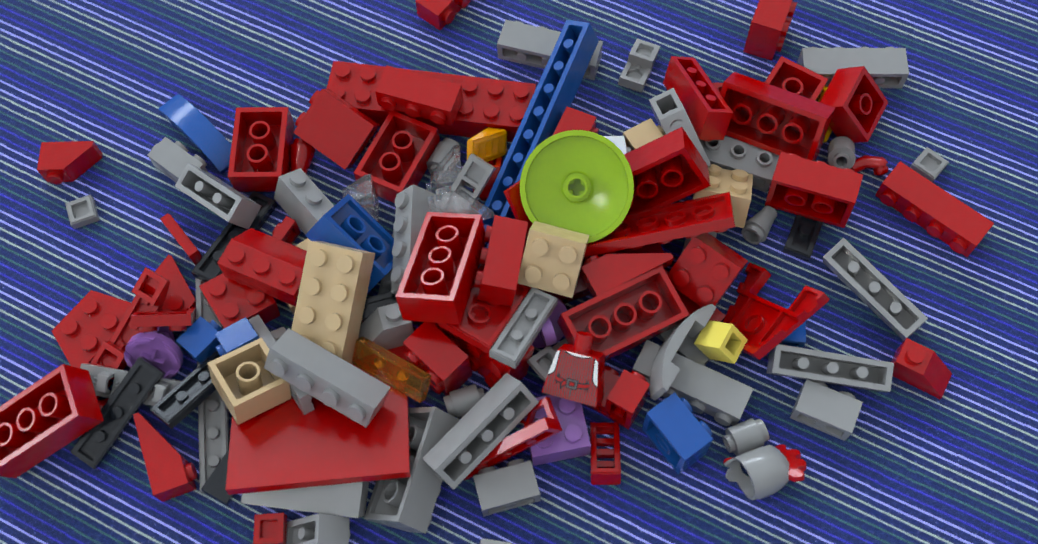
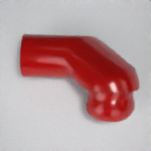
M864 155L857 158L855 164L850 169L858 173L867 168H873L874 174L880 176L888 172V166L886 165L888 162L884 157Z

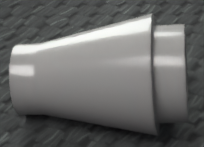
M764 206L760 212L747 220L742 229L743 238L755 245L764 242L777 217L776 210L771 206Z

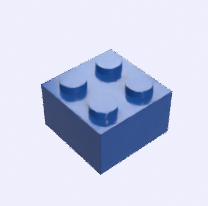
M674 392L646 413L642 430L679 475L706 455L713 438L711 437L712 432L708 425L703 421L699 422L692 414L693 409L689 402L683 397L679 398Z

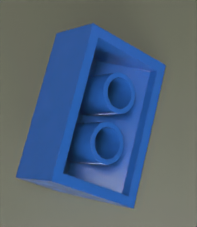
M349 194L325 213L305 234L310 241H324L375 253L368 292L392 269L394 238Z

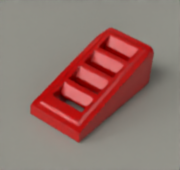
M590 422L591 484L619 485L621 482L619 422ZM596 435H613V438H596ZM596 446H614V449H597ZM597 458H614V461H597Z

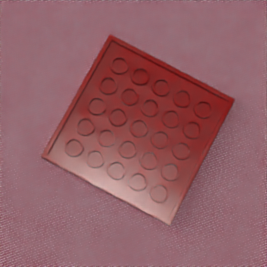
M358 345L356 347L353 366L391 387L383 406L367 428L325 405L313 396H311V402L315 410L305 415L291 396V399L237 425L232 416L225 489L227 494L233 495L411 477L408 360L404 356L406 353L404 345L363 357L360 356Z

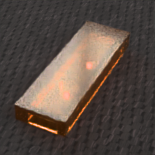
M363 336L356 340L352 359L353 365L419 403L426 400L432 375Z

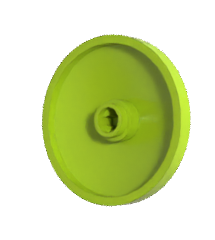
M564 131L545 139L529 155L521 173L520 197L525 213L532 223L538 221L590 235L588 243L600 240L613 232L626 217L633 200L634 181L626 157L609 139L590 131Z

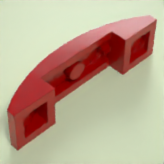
M145 267L131 291L136 296L110 341L102 342L90 364L124 370L127 366L124 359L125 347L132 336L141 332L139 327H131V315L134 312L161 310L168 293L169 280Z

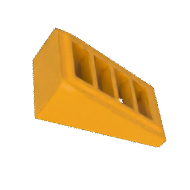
M488 127L467 140V159L470 154H475L488 162L502 157L507 151V131L505 129Z

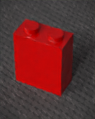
M330 89L317 90L309 101L311 106L308 111L301 113L295 122L297 128L293 133L343 169L352 168L380 125Z

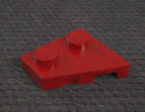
M168 254L155 271L170 281L168 293L161 310L187 311V308L196 307V298L180 272L177 263Z
M196 307L187 308V311L167 309L134 312L131 315V327H139L141 332L157 331L159 326H169L170 331L187 330V326H192L196 319Z

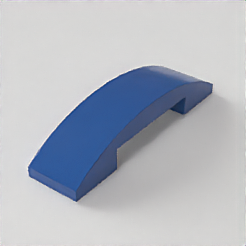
M177 94L158 108L159 112L174 127L176 126L221 174L229 169L231 144L189 101Z

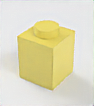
M709 320L705 328L700 331L694 345L711 360L735 364L747 339L733 324Z

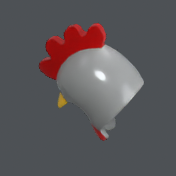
M779 444L775 447L772 445L762 446L736 457L726 458L723 461L724 465L729 467L725 474L726 478L731 482H737L742 492L752 501L773 495L781 490L788 481H803L805 479L803 471L807 469L806 461L801 459L800 451L797 449L787 450L784 444ZM740 463L746 469L749 476L742 472Z

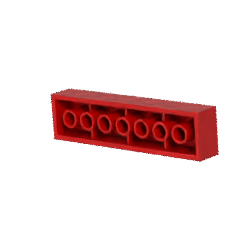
M333 61L326 89H330L380 125L379 127L382 126L390 112L378 105L375 94L385 66ZM403 69L461 85L463 101L453 126L436 124L430 119L423 117L415 118L401 111H393L436 127L439 134L472 138L488 127L505 129L507 131V142H512L536 90V84Z

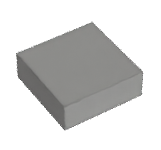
M926 147L910 168L933 182L946 168L949 161Z
M91 194L65 203L70 224L74 229L100 220L95 200Z

